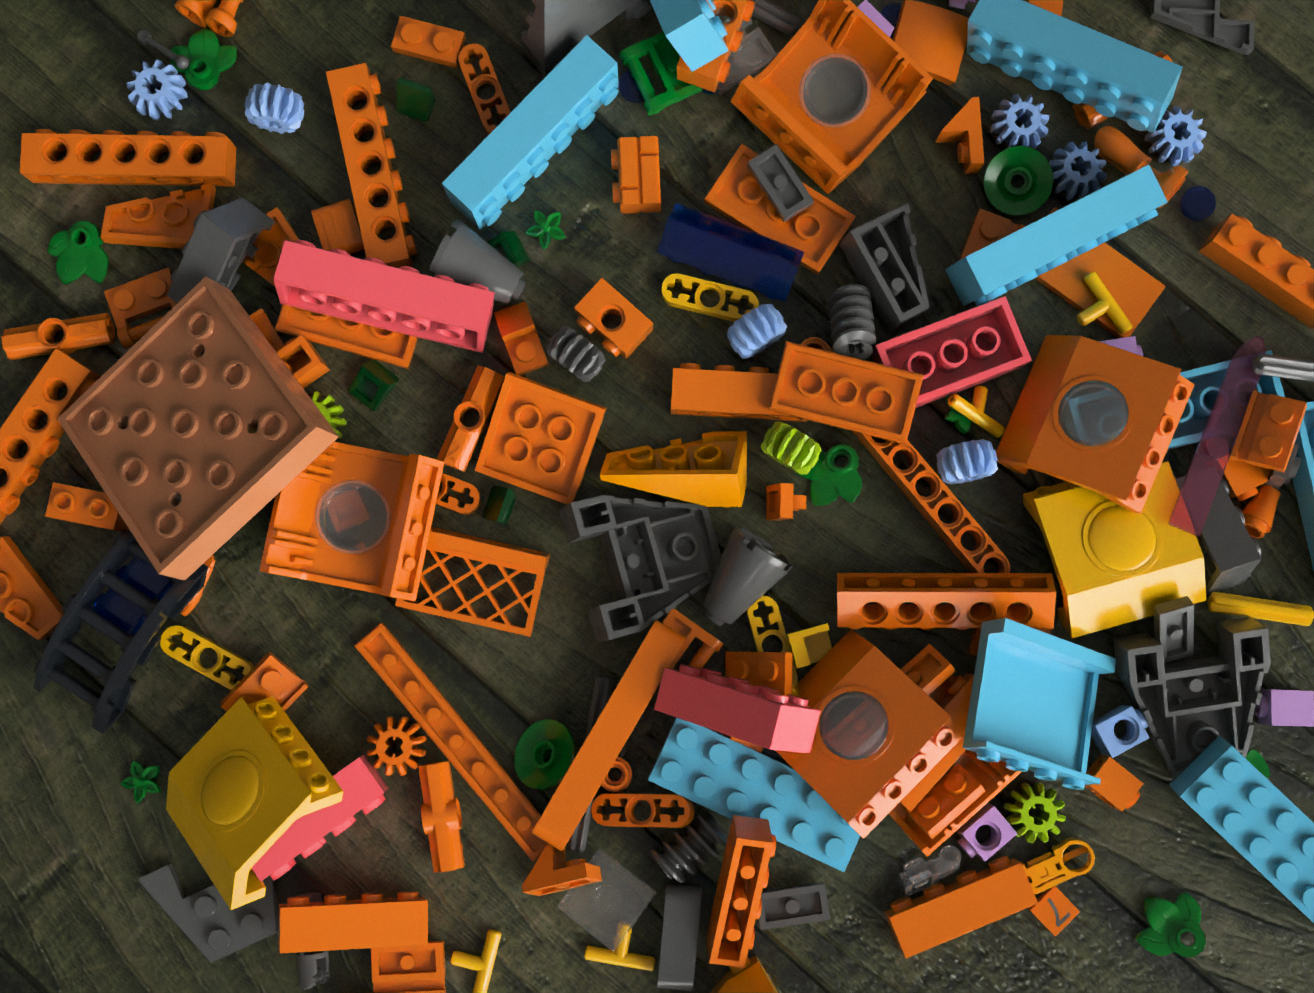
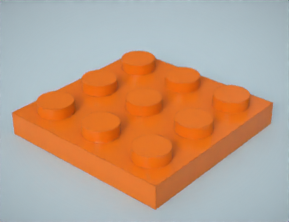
M508 372L505 375L475 471L567 505L575 502L607 407Z

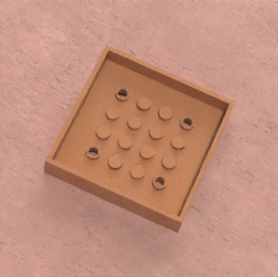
M206 276L57 418L158 574L186 580L339 437L231 290ZM258 424V430L254 432L255 426Z

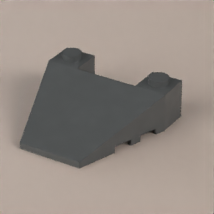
M532 0L536 7L534 13L530 11L527 14L526 21L530 27L528 30L522 31L520 37L522 48L545 78L586 35L591 36L618 15H621L627 23L635 17L637 19L642 18L651 10L652 4L650 0Z
M601 495L572 502L559 510L568 544L600 536L618 601L587 610L596 644L628 636L647 628L652 622L712 582L721 559L720 549L708 507L669 501L653 502L638 498L623 499Z
M1251 617L1216 622L1219 655L1164 664L1163 645L1148 633L1113 638L1116 672L1135 708L1146 719L1148 724L1146 729L1174 779L1219 735L1245 758L1247 756L1254 729L1252 719L1255 707L1260 705L1263 694L1260 692L1264 673H1268L1271 663L1268 628Z

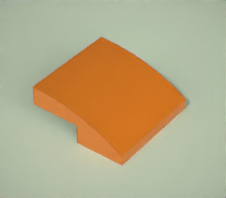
M904 0L892 40L933 79L949 86L956 82L967 42L969 18L931 4Z

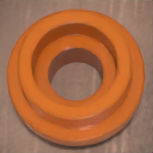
M617 757L611 768H619L622 772L621 778L619 780H612L607 774L601 784L605 790L610 792L624 790L632 780L630 764L625 759Z

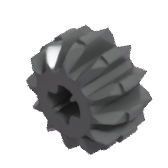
M562 326L558 332H555L546 347L547 354L583 382H589L596 376L606 361L603 352L567 326Z

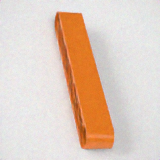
M655 620L538 820L532 834L563 851L661 683L664 668L670 667L687 637Z

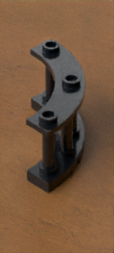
M126 529L116 536L112 544L113 548L101 560L78 593L71 595L62 607L64 615L54 630L42 658L34 667V673H36L34 689L40 692L51 680L55 681L92 706V711L95 714L91 727L102 734L126 711L130 695L136 683V680L131 678L137 664L141 666L146 664L160 642L161 638L156 635L168 617L175 620L194 596L204 587L208 566L202 564L186 580L165 576L171 580L172 587L161 600L158 598L153 600L114 574L130 555L156 570L131 531ZM104 586H107L145 612L144 616L147 619L137 633L129 634L90 608ZM82 620L122 646L121 651L124 653L116 666L109 667L72 642ZM66 656L102 679V684L105 686L102 695L63 670Z

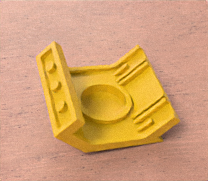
M1168 461L1161 464L1141 514L1130 512L1105 496L1070 482H1063L1053 486H1042L1035 491L1022 494L1024 506L1039 525L1047 545L1063 595L1064 607L1057 608L1058 619L1072 639L1154 616V605L1185 596H1188L1193 604L1206 601L1204 556Z
M241 696L169 772L166 810L229 909L233 910L265 897L266 886L252 870L253 865L298 818L341 802L343 790L273 696L247 704Z

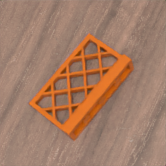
M431 526L426 550L431 552L437 563L424 570L420 578V582L429 594V597L420 603L397 598L395 606L531 637L550 553ZM438 552L448 554V556L441 559ZM454 556L462 557L470 568L469 572L456 580L444 563ZM471 560H475V561H479V562H483V563H481L480 565H478L477 567H475V565L473 564V562H472ZM487 564L497 565L505 577L491 587L487 586L478 572L479 569ZM440 566L450 584L434 592L424 575ZM505 568L514 569L516 571L509 575ZM522 571L536 574L534 588L522 595L512 578ZM474 574L484 591L468 601L457 583ZM507 581L518 599L502 608L491 591ZM451 587L454 588L463 602L461 606L454 610L445 609L437 597ZM484 595L488 596L497 612L487 618L478 616L471 603ZM532 595L531 603L529 606L525 599ZM430 600H433L436 606L428 605L425 603L429 602ZM521 602L528 613L525 627L512 624L505 614L506 610ZM466 607L470 614L459 611ZM500 615L504 622L493 619Z

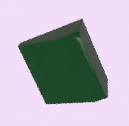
M402 77L399 78L397 82V112L427 122L436 101L431 88Z
M514 231L501 232L487 242L516 267L529 261L527 253Z
M371 360L361 366L348 392L372 411H376L397 385L399 378L376 360Z
M493 486L482 517L502 525L507 524L517 497L516 492L509 488Z

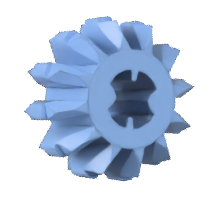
M157 59L153 67L147 62H143V71L139 73L138 71L131 70L136 80L126 82L127 88L131 91L128 95L129 101L136 105V110L141 115L146 116L149 114L153 120L158 121L163 113L167 118L172 119L171 110L173 108L183 110L179 100L188 98L187 92L183 89L186 85L185 79L178 75V71L173 65L169 64L165 67L164 63Z
M268 82L264 85L254 84L253 88L249 89L244 104L247 121L257 125L259 129H266L269 132L275 131L280 134L284 132L292 133L297 128H300L305 112L301 95L294 93L291 88L281 87L280 84L277 86L271 85Z
M1018 93L1013 95L1011 102L1003 99L998 105L999 110H994L991 115V119L995 123L990 127V133L1000 134L995 141L996 145L1002 144L1005 141L1008 144L1006 148L1014 146L1037 148L1041 143L1040 138H1044L1049 131L1045 124L1049 121L1050 115L1040 114L1044 108V103L1034 106L1031 104L1033 101L1032 95L1027 96L1023 102ZM1018 121H1021L1023 123L1021 127H1018L1016 125Z
M1179 105L1173 107L1170 112L1166 109L1154 133L1148 132L1145 135L1144 141L1153 144L1148 149V154L1155 152L1160 154L1158 163H1163L1167 158L1171 167L1178 165L1181 161L1188 163L1194 158V154H1198L1203 149L1204 145L1201 141L1206 137L1207 132L1198 129L1203 119L1193 120L1191 118L1193 109L1187 110L1184 114Z
M1072 141L1065 146V150L1059 148L1053 154L1055 160L1049 162L1053 171V183L1058 184L1054 190L1055 194H1059L1064 190L1066 191V199L1072 200L1075 194L1081 199L1089 195V192L1093 193L1100 189L1099 183L1103 182L1107 176V173L1101 170L1106 165L1107 160L1096 159V156L1099 154V148H1095L1090 152L1087 151V141L1082 142L1078 148Z
M761 304L747 314H744L729 327L727 337L731 342L730 345L736 353L738 352L742 359L753 358L755 355L770 348L771 345L784 336L787 325L783 321V316L772 304Z
M984 439L954 444L943 448L936 455L938 473L941 474L944 483L951 485L991 476L998 470L996 451L993 450L992 443Z

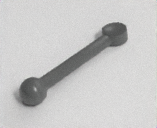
M148 30L138 32L137 39L141 44L151 45L175 61L179 69L188 68L189 60L187 57L176 55L152 39V35Z

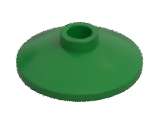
M1025 146L1010 147L998 153L988 164L984 174V191L989 202L997 210L1008 215H1026L1040 208L1048 199L1053 187V171L1048 160L1037 150ZM1019 175L1023 178L1024 183L1021 188H1014L1011 185L1013 176Z
M544 719L532 724L522 734L516 746L514 764L519 779L526 786L536 790H545L554 787L562 781L573 762L575 752L574 740L569 729L556 720Z

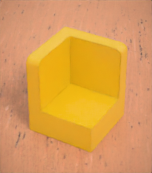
M828 623L786 634L790 651L793 652L792 658L795 668L819 662L832 649L828 630H830Z

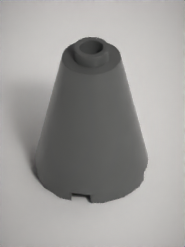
M456 219L451 226L457 230L453 233L452 237L445 234L429 268L435 274L429 276L445 275L452 278L455 283L467 286L470 283L481 284L487 287L489 291L495 292L494 300L508 304L512 298L518 301L527 283L522 280L524 273L465 223Z
M734 526L703 602V606L707 610L705 616L720 626L724 622L732 624L793 567L792 562L782 553L778 558L775 557L776 552L771 549L773 547L771 544L745 528L741 527L739 529L738 526Z

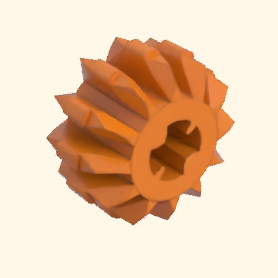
M394 716L387 717V728L381 723L374 725L375 731L380 737L376 735H369L367 737L369 743L376 744V748L366 752L367 756L378 754L379 759L374 762L373 767L378 769L384 763H387L385 768V775L387 776L393 774L395 767H397L400 776L406 775L408 770L407 764L413 769L418 768L420 765L413 755L424 757L427 753L426 750L417 747V744L427 741V737L424 735L416 738L414 735L421 726L415 723L407 729L409 718L406 716L401 717L398 726ZM392 737L393 740L402 739L403 743L400 746L403 751L402 754L400 751L393 753L390 750L393 747Z

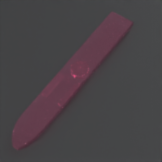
M1256 336L1245 342L1234 354L1168 522L1169 525L1197 537L1201 534L1233 450L1253 390L1256 389L1261 376L1252 371L1253 364L1251 360L1254 356H1259V354H1265L1266 352L1265 342L1262 337Z

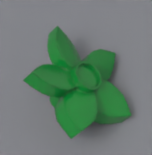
M535 210L534 219L537 225L530 227L525 234L530 237H539L540 245L545 251L550 244L551 237L555 240L566 238L562 229L558 227L561 222V212L552 213L546 218L543 213Z
M950 395L945 397L947 405ZM948 405L951 411L945 414V420L955 422L956 428L962 434L967 433L970 424L973 422Z
M135 760L130 767L132 777L124 779L120 785L126 789L134 788V800L136 803H140L145 797L146 791L149 793L162 792L160 786L153 781L159 774L160 766H150L145 769L143 764Z

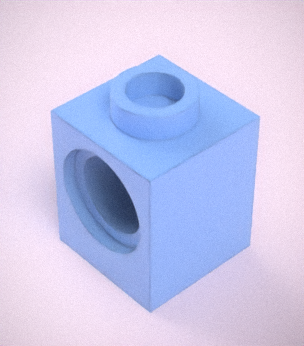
M1121 705L1093 720L1091 736L1102 755L1114 758L1149 739L1145 730L1148 724L1138 709H1134L1132 706ZM1122 720L1126 724L1127 730L1126 734L1118 739L1114 734V726L1118 721Z

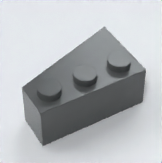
M244 197L209 211H202L193 223L195 229L191 239L182 249L183 258L180 265L171 275L170 280L172 284L167 296L178 303L205 276L232 291L241 277V274L237 272L238 267L246 255L249 257L255 255L258 248L253 245L262 230L270 231L275 221Z
M909 203L851 230L839 244L860 284L870 290L871 303L888 333L916 320L929 308L922 267L918 265L915 246L917 245L915 234H912L908 216L910 214Z
M1214 466L1175 479L1204 556L1205 577L1208 584H1205L1206 596L1210 595L1211 592H1219L1244 583L1262 559L1261 549L1257 540L1254 537H1250L1245 528V518L1241 509L1233 505L1229 497V488L1226 480L1222 476H1218Z

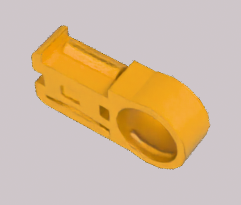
M1070 837L1063 840L1060 844L1051 847L1053 853L1049 851L1028 861L1027 865H1024L1021 861L1034 894H1039L1071 878L1089 872L1095 861L1094 852L1089 844L1081 838ZM1070 845H1083L1081 847H1078L1063 854L1065 849ZM1088 853V860L1081 868L1072 869L1064 865L1068 860Z

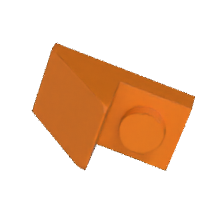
M972 97L942 129L935 141L936 143L961 142L958 143L957 158L959 163H963L964 174H977L984 165L979 97Z
M526 301L494 312L500 334L516 375L521 376L549 365Z
M548 843L524 881L522 891L526 894L542 896L602 881L600 866L587 863L586 859L566 861L565 848L563 851H560Z

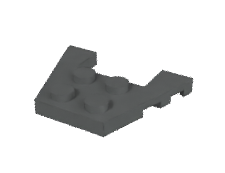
M1150 0L1151 19L1243 55H1249L1254 50L1255 21L1221 19L1220 0Z
M172 863L138 878L142 886L210 963L279 931L277 890L270 876L262 881L266 886L265 897L233 910L229 909L215 885L187 897Z

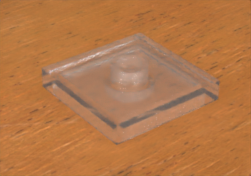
M598 849L589 864L600 866L602 881L571 888L557 908L613 952L620 945L657 892L604 850Z

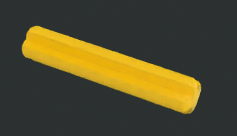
M1211 592L1207 601L1209 611L1302 626H1310L1314 618V611L1308 605L1220 592Z

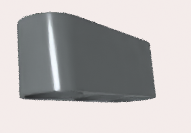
M666 883L657 988L693 991L702 886Z

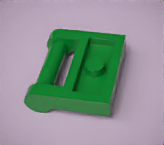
M664 32L629 46L619 53L623 65L628 66L645 101L643 106L649 116L659 113L665 107L702 92V88L677 79V64L680 55L667 39ZM645 55H648L665 90L660 95H656L639 60Z

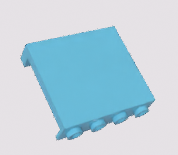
M1007 618L982 622L963 748L976 752V758L983 761L999 762L1000 760L1006 762V768L1021 772L1034 771V777L1048 781L1062 780V786L1066 788L1084 790L1085 785L1100 784L1101 779L1086 774L1099 674L1114 673L1116 659Z

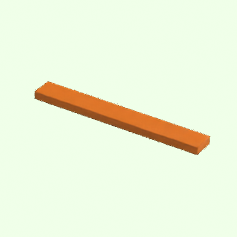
M380 623L354 646L532 862L540 857L548 844L532 834L542 814L384 623Z

